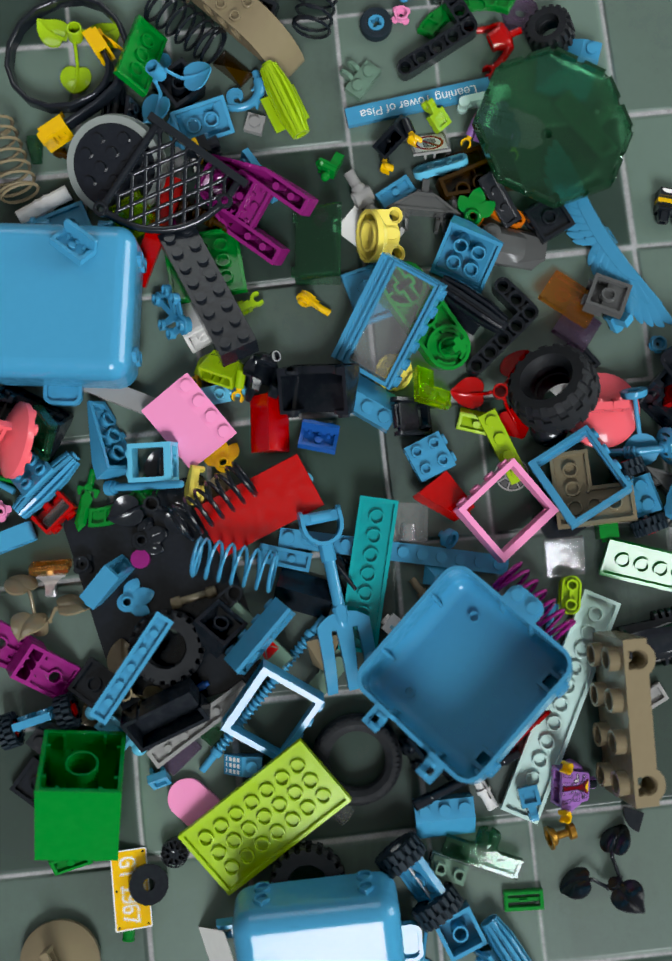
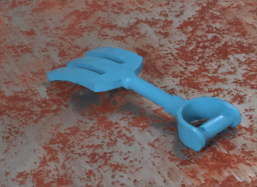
M336 504L332 509L308 514L297 512L298 526L303 539L308 544L319 548L333 604V614L323 619L316 627L327 694L330 696L339 693L332 631H336L347 687L349 691L359 689L353 627H357L363 658L370 651L375 650V643L369 616L358 611L348 610L347 605L344 603L333 544L341 536L344 529L341 507L339 504ZM337 521L335 536L328 541L313 539L306 529V526Z

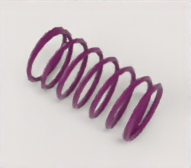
M519 561L501 575L491 587L499 592L509 583L525 574L517 583V585L521 586L529 576L530 569H524L514 575L523 564V561ZM533 579L524 584L523 587L527 588L533 584L528 590L532 593L537 587L539 579ZM541 589L533 595L537 597L542 594L538 598L542 601L547 594V589ZM553 598L543 603L544 608L548 605L549 607L544 611L543 616L536 625L541 627L557 616L544 630L551 636L562 629L553 637L556 641L576 624V620L570 618L551 630L565 614V608H562L542 620L556 604V599Z

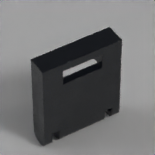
M394 396L390 398V402H395V404L391 405L393 428L398 429V431L394 432V436H429L433 434L429 397ZM418 408L421 410L422 426L419 425Z

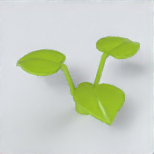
M37 18V32L41 41L46 46L57 48L62 44V41L66 42L67 39L73 43L76 67H65L60 73V81L63 87L70 93L78 94L85 91L91 84L92 76L88 68H79L77 44L83 41L82 32L85 30H82L80 23L76 21L66 24L58 19ZM98 23L91 26V28L96 26L97 29L100 27L107 37L116 43L118 42L120 33L115 24ZM107 42L109 48L112 49L113 47Z

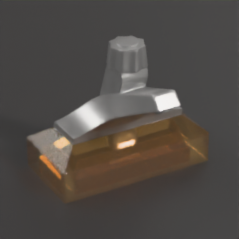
M72 560L33 561L28 568L29 575L36 577V579L44 583L46 597L58 596L57 582L69 572L72 567Z

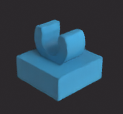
M161 766L160 772L155 773L153 768H150V775L147 776V781L153 790L173 784L172 778L164 766Z

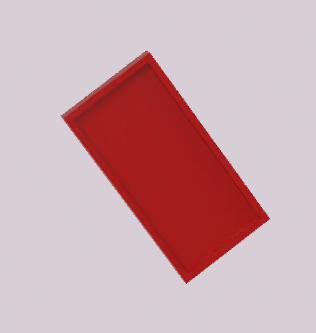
M296 453L249 478L258 492L256 497L249 492L243 483L236 485L246 504L240 501L231 488L224 491L229 501L235 507V512H232L220 495L213 497L216 505L224 514L225 520L220 518L208 501L202 503L201 505L205 512L214 522V527L209 525L197 507L194 509L213 543L215 544L221 540L225 552L227 546L232 542L236 546V551H238L244 545L247 546L297 520V512L308 514L323 506L324 503ZM219 544L216 549L218 550V552H219V554H220V544ZM232 547L229 550L228 555L233 553Z

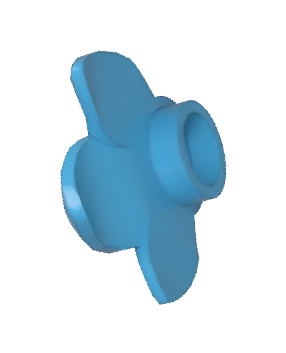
M134 578L124 585L123 594L117 599V607L122 612H131L137 617L145 616L150 613L146 604L152 600L155 592L149 588H140L139 579ZM125 599L130 600L131 603L129 606H125L123 604V601Z

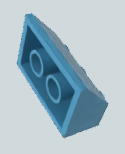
M359 374L354 412L351 414L387 433L393 423L391 405L395 404V402H390V398L396 395Z
M471 792L448 794L419 811H416L413 806L416 834L420 839L475 833L474 799Z

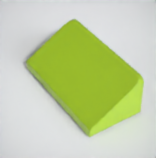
M460 407L456 429L486 436L477 418L485 412Z

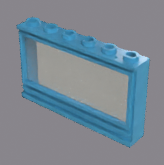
M382 252L331 357L343 363H359L360 373L386 387L388 390L397 388L402 381L401 374L410 366L411 360L409 359L412 353L415 354L420 346L418 342L421 336L424 337L429 329L427 324L438 312L436 307L439 301L442 302L446 297L448 285L392 254Z

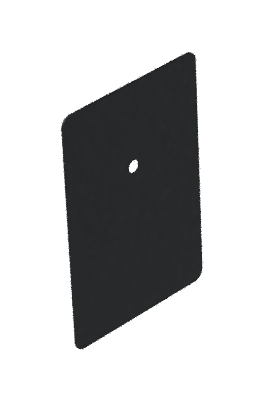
M199 475V485L204 486L205 478ZM187 477L179 480L184 481V483L186 484ZM185 485L182 488L159 489L156 495L161 499V506L172 507L173 503L182 502ZM114 502L109 503V504H106V505H103V506H100V507H104V506H107V505H111V504H113ZM195 505L190 506L195 512L197 522L204 530V535L196 530L193 533L195 539L192 542L185 538L183 534H175L168 530L166 538L160 543L164 552L150 555L151 561L146 568H135L103 604L94 610L90 609L106 661L113 644L121 638L128 642L135 625L143 617L147 616L137 617L131 612H122L117 607V599L123 594V587L128 581L138 578L140 588H149L155 592L152 600L146 604L150 613L160 610H173L170 598L187 596L203 591L206 587L215 585L219 595L230 586L231 555L226 557L220 582H216L220 563V554L217 549L211 561L208 579L204 580L203 576L208 558L207 541L203 546L198 572L195 577L192 578L190 576L191 556L198 537L202 536L203 539L208 537L211 540L212 547L214 546L212 539L194 509ZM145 508L142 509L144 513L143 519L152 517L154 526L166 528L164 518L168 511L157 509L150 512ZM76 515L69 521L65 520L64 530L73 557L75 555L85 556V554L92 556V572H81L79 574L84 590L108 562L122 554L130 560L132 553L136 550L131 544V538L137 532L138 524L134 526L113 524L89 528L87 519L86 526L78 532L74 523ZM143 538L137 539L140 544L145 542ZM235 572L233 584L240 585L237 573ZM233 587L229 593L232 598L236 599L239 597L240 591L238 588ZM243 595L239 603L249 611L245 596ZM206 597L193 601L174 610L181 611L195 620L196 614L215 597L210 599ZM129 599L123 601L125 606H129L131 603ZM169 630L152 655V659L164 666L178 663L184 656L186 648L182 635L180 633L173 634ZM206 649L201 664L190 676L196 685L206 680L209 682L210 685L199 693L202 692L205 698L229 690L241 680L244 681L224 660L225 657L223 655L217 659ZM259 659L255 663L259 666L262 660ZM141 675L138 676L132 685L133 693L143 695V691L147 686L154 685L163 690L171 687L155 685L150 681L147 682ZM131 697L128 701H122V710L136 703L138 704L140 698Z

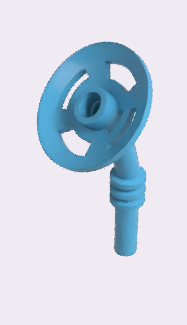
M663 427L657 432L656 440L658 444L655 446L637 448L635 446H632V448L631 446H628V448L624 446L623 448L609 449L611 452L609 456H624L626 458L627 456L636 457V455L659 453L666 463L672 465V460L666 459H672V428Z

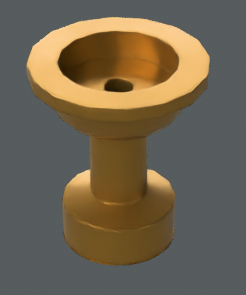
M572 822L566 824L565 829L557 832L548 826L544 827L545 839L551 850H555V847L559 844V839L569 837L570 840L578 838L577 830Z

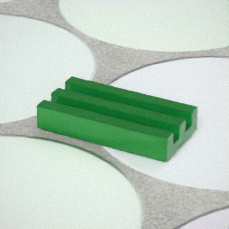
M542 887L502 890L505 912L544 910ZM539 894V896L508 897L510 895ZM539 901V904L508 905L510 902Z

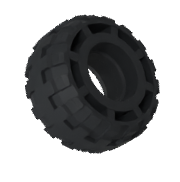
M554 343L552 346L544 345L539 347L538 350L526 354L525 358L515 365L514 373L510 374L508 380L507 396L513 411L524 425L530 426L534 431L541 433L549 431V433L556 434L561 433V430L565 429L569 431L575 428V425L579 422H584L589 417V412L594 411L601 391L600 378L585 353L583 354L578 348L562 345L561 343ZM568 383L567 387L558 395L542 400L545 393L552 387Z

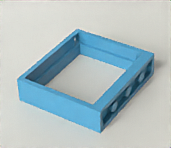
M585 425L528 462L529 468L572 530L632 492L633 483L630 477L622 474L620 471L622 467L616 459L612 460L609 456L611 453L605 443L601 445L598 440V433L593 428L590 429L588 425ZM587 438L623 489L575 519L540 467Z
M263 658L222 718L220 730L274 759L299 738L302 739L304 730L312 725L316 713L321 712L325 706L324 693ZM266 676L312 701V704L281 748L272 745L235 724V721Z

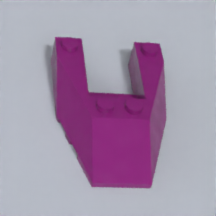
M212 154L250 182L246 190L242 187L238 188L232 197V207L219 211L215 214L216 218L225 225L226 232L271 265L281 266L290 249L257 226L274 196L301 216L310 217L319 200L267 167ZM207 163L203 171L210 169L211 165ZM216 169L214 170L213 182L224 177L221 172ZM209 174L200 177V187L209 184ZM229 178L227 179L226 192L233 183ZM222 183L213 186V196L222 193ZM209 189L200 192L203 200L209 198ZM224 198L222 203L227 204L229 200Z

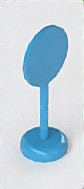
M632 387L620 391L621 398L633 400L637 434L627 439L624 445L627 448L628 446H631V448L635 446L637 448L658 444L652 435L642 433L637 399L647 396V387ZM659 453L636 455V457L641 456L646 466L653 463ZM627 456L626 458H627V459H633V458H636V457H633V456L628 457V456Z

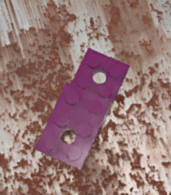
M0 620V638L5 640L4 644L0 646V667L6 669L9 677L53 699L56 696L67 693L68 686L82 668L51 652L42 641L31 635L18 641L13 635L10 625ZM53 672H58V673H59V676H58L57 679H55V680H50V679H49V675H50L51 673H53Z

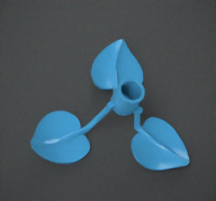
M163 52L159 62L155 59L148 61L145 71L153 78L152 82L158 90V95L151 94L144 100L142 105L143 123L152 124L147 119L151 111L161 119L169 111L170 100L165 96L162 97L163 93L158 82L166 79L167 73L180 80H185L184 86L190 91H196L205 85L212 67L206 62H192L184 68V76H180L167 69L172 64L171 57L167 53Z

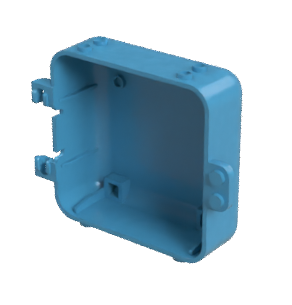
M30 217L29 224L0 223V384L43 386V398L52 406L79 405L83 401L84 388L122 389L130 386L136 380L138 369L142 366V352L139 351L143 273L147 272V259L144 258L143 251L132 232L124 227L116 226V223L112 220H98L97 226L78 225L98 241L96 255L79 266L49 244V238L62 230L64 225L50 224V219Z
M452 566L446 569L440 576L437 575L433 578L430 588L380 645L365 656V662L357 673V683L361 692L375 705L361 721L376 733L390 718L429 755L415 772L428 784H432L444 769L460 782L477 784L484 781L487 777L492 778L502 767L500 762L556 697L560 699L570 687L569 682L573 675V665L568 651L536 625L544 614V606L533 594L523 586L514 585L501 596L469 568ZM377 715L379 719L376 723H373L371 719ZM430 766L435 770L431 776L426 772Z
M361 870L356 874L278 883L258 882L255 885L242 889L235 899L233 917L216 919L217 930L224 931L226 939L233 938L236 961H418L424 953L420 925L414 920L401 921L396 884L388 874L380 871Z

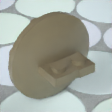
M60 918L43 923L30 934L23 945L20 961H101V951L97 939L86 926L75 920Z

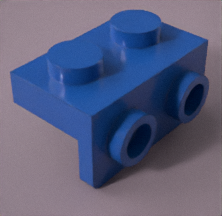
M303 419L297 448L335 455L340 426L333 423L319 422L314 419Z

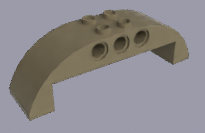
M191 0L262 63L268 60L277 62L287 78L305 61L302 52L287 29L259 0Z

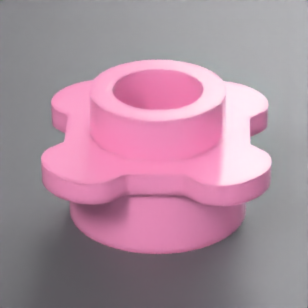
M403 5L393 7L392 23L407 25L409 23L408 15L410 14V9Z
M0 500V509H2L0 522H5L12 512V507Z

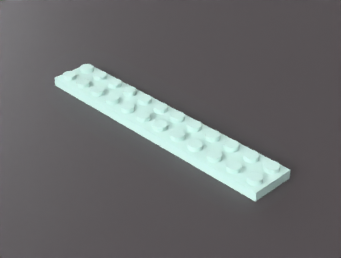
M583 589L580 610L572 617L576 620V624L567 631L562 646L570 654L573 665V675L569 682L570 687L560 699L556 697L546 709H550L552 712L528 733L520 753L521 758L516 763L501 802V810L531 822L527 808H521L516 788L537 784L542 805L536 806L540 819L551 790L552 765L561 764L596 672V666L591 667L587 660V644L593 642L592 632L612 630L621 603Z

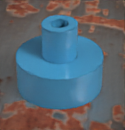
M451 528L445 531L441 530L438 534L440 544L451 549L458 541V532Z

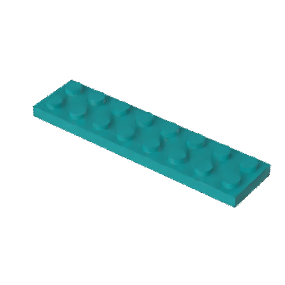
M360 495L348 574L357 590H353L347 582L344 603L347 605L348 610L358 611L369 616L376 649L378 646L399 500ZM354 626L353 634L356 652L362 653L357 627Z

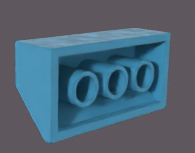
M275 597L268 600L264 605L265 610L262 614H257L252 619V626L248 630H243L238 636L239 641L236 645L232 644L226 650L224 660L237 674L245 675L296 615L278 598Z

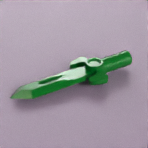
M90 469L86 485H79L77 487V493L81 495L74 522L78 532L86 526L89 508L93 499L91 493L94 492V498H97L100 494V490L94 489L96 479L94 469Z

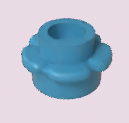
M655 335L650 338L648 346L651 351L659 354L666 350L667 340L665 337Z

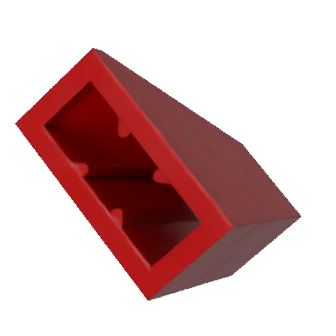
M447 470L413 496L416 501L453 522L460 519L453 511L457 507L458 500L462 497H467ZM473 504L467 509L470 515V511L475 507Z

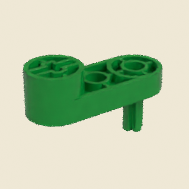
M404 261L410 264L411 266L424 272L417 264L412 263L410 261ZM396 266L379 303L384 308L390 310L407 336H409L419 316V312L423 309L434 286ZM401 282L403 287L399 291L397 285ZM443 300L442 302L439 301L436 307L438 309L436 316L430 319L427 324L429 326L427 333L424 337L421 336L418 342L420 343L418 351L424 360L432 368L440 371L454 370L462 366L467 361L471 351V344L467 333Z

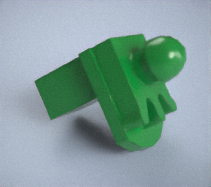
M335 152L331 161L321 157L317 159L316 166L319 169L318 173L321 174L322 181L326 182L330 178L334 180L344 161V155Z

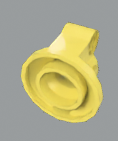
M398 207L365 209L360 214L356 226V247L359 257L364 263H377L382 252L390 254L393 252L395 257L404 260L405 250L399 245L400 231L398 227L403 214Z

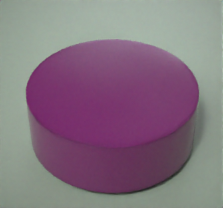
M135 550L130 560L134 567L143 569L150 564L151 556L145 550Z

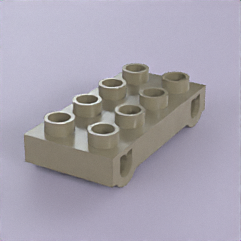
M616 630L592 632L593 642L587 644L586 654L589 665L591 667L596 666V682L590 684L589 693L593 706H598L599 722L593 724V738L595 744L602 748L603 762H597L596 764L597 781L601 787H605L607 791L636 809L660 806L659 800L665 793L666 782L664 776L657 770L649 677L656 662L654 650L647 644L645 637ZM630 652L633 655L631 660L629 659ZM641 777L642 782L638 785V778Z

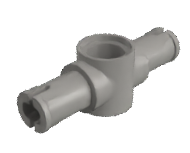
M354 169L346 172L344 176L352 188L351 198L358 209L361 208L362 211L365 209H376L374 206L375 197L371 188L361 183Z

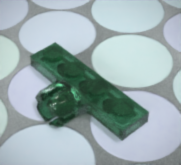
M482 825L479 827L476 838L473 841L450 834L446 835L441 855L517 880L523 859L498 850L501 834L497 829L492 827L489 832V826Z

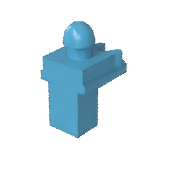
M623 312L621 319L603 314V319L607 321L610 330L616 334L620 333L624 327L628 328L634 320L632 314L628 312Z

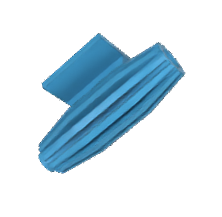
M35 450L32 453L31 462L25 465L23 475L10 479L21 492L11 506L14 511L26 520L43 508V505L49 502L56 495L55 493L60 491L80 466L78 462L80 460L79 456L73 451L70 453L66 451L48 463L40 452Z
M492 914L481 922L480 927L491 950L481 951L477 949L473 951L477 956L475 958L476 961H532L514 933L497 914Z

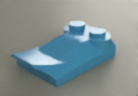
M224 95L172 111L167 121L168 124L189 139L205 134L206 139L214 135L218 139L236 133ZM177 141L175 142L176 147L182 150L185 149L183 145Z

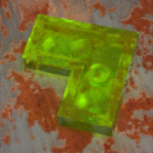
M416 366L413 369L414 401L443 410L450 409L451 393L449 390L434 386V370Z

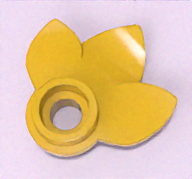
M226 442L208 456L204 462L208 466L215 467L217 471L225 473V466L232 467V461L239 456V446L237 443L228 446ZM222 461H227L225 465H221Z

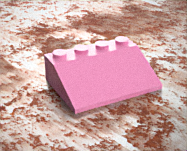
M188 373L184 374L141 410L166 442H178V456L188 468H190V465L200 464L237 434Z

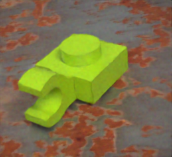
M430 98L428 101L425 100L421 104L422 109L429 114L426 119L435 134L440 133L452 122L443 106L437 108L433 98Z
M258 291L250 295L249 301L241 300L237 302L244 316L252 312L254 308L264 304L263 299L258 302L254 300L259 295Z

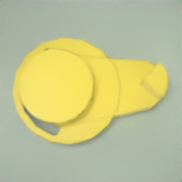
M190 465L184 488L185 496L194 499V488L205 492L204 486L199 485L198 482L200 473L205 471V466ZM196 492L198 499L202 504L204 501V497L200 493ZM187 500L188 505H194L189 500Z

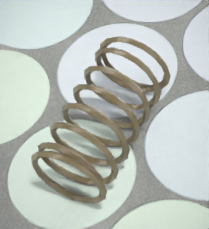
M0 114V118L10 120V125L0 124V128H6L0 132V139H13L8 145L0 148V152L17 150L12 156L0 160V165L13 161L21 162L10 170L0 172V178L12 173H25L14 181L0 183L2 187L0 188V200L7 204L23 203L35 197L40 190V186L35 183V174L30 172L32 165L27 161V153L22 149L23 143L21 139H18L19 132L14 128L13 118ZM11 130L14 131L15 137L8 135ZM16 141H18L19 148L11 147ZM20 152L24 155L23 159L15 158ZM24 163H26L28 166V170L19 168L22 167ZM28 174L32 176V181H26L23 179H25L28 176ZM28 185L26 188L20 190L19 192L6 194L8 191L14 188ZM33 185L36 187V191L26 198L15 201L4 199L18 196L28 191Z

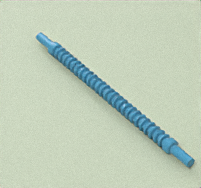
M321 615L310 629H306L304 637L301 636V641H297L298 645H294V649L290 650V654L294 659L284 669L285 671H289V667L293 666L292 663L296 662V658H300L299 654L303 653V649H307L306 641L316 636V627L326 617ZM272 678L269 681L266 680V685L263 684V689H259V693L255 694L256 697L252 698V702H248L249 706L245 707V711H242V715H239L235 724L244 728L243 724H247V719H251L250 715H254V711L258 710L257 707L261 706L262 701L265 702L264 698L269 697L268 693H272L271 689H275V684H279V682ZM227 733L223 734L224 737H221V741L216 743L217 746L212 747L210 755L199 767L200 771L205 773L213 762L223 755L222 751L226 750V746H230V741L233 742V736Z

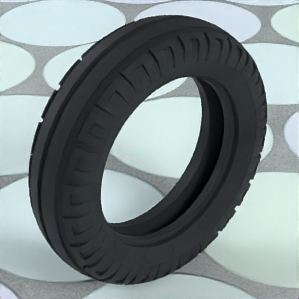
M350 713L332 720L322 729L313 747V753L352 797V801L347 805L353 806L368 805L386 796L395 786L402 769V750L393 730L385 723L379 731L374 733L361 721L366 715L364 713ZM373 717L371 721L376 723L379 718ZM354 731L365 732L375 737L382 745L385 753V763L381 774L370 784L359 787L349 786L341 782L332 772L329 763V755L334 743L344 734Z

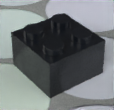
M181 57L167 67V69L180 76H184V68L188 64ZM168 73L164 81L158 82L163 93L162 97L165 96L170 100L169 109L171 112L193 105L205 96L206 86L204 85L196 91H190L184 86L185 80H180ZM152 82V88L158 94V90L155 84Z

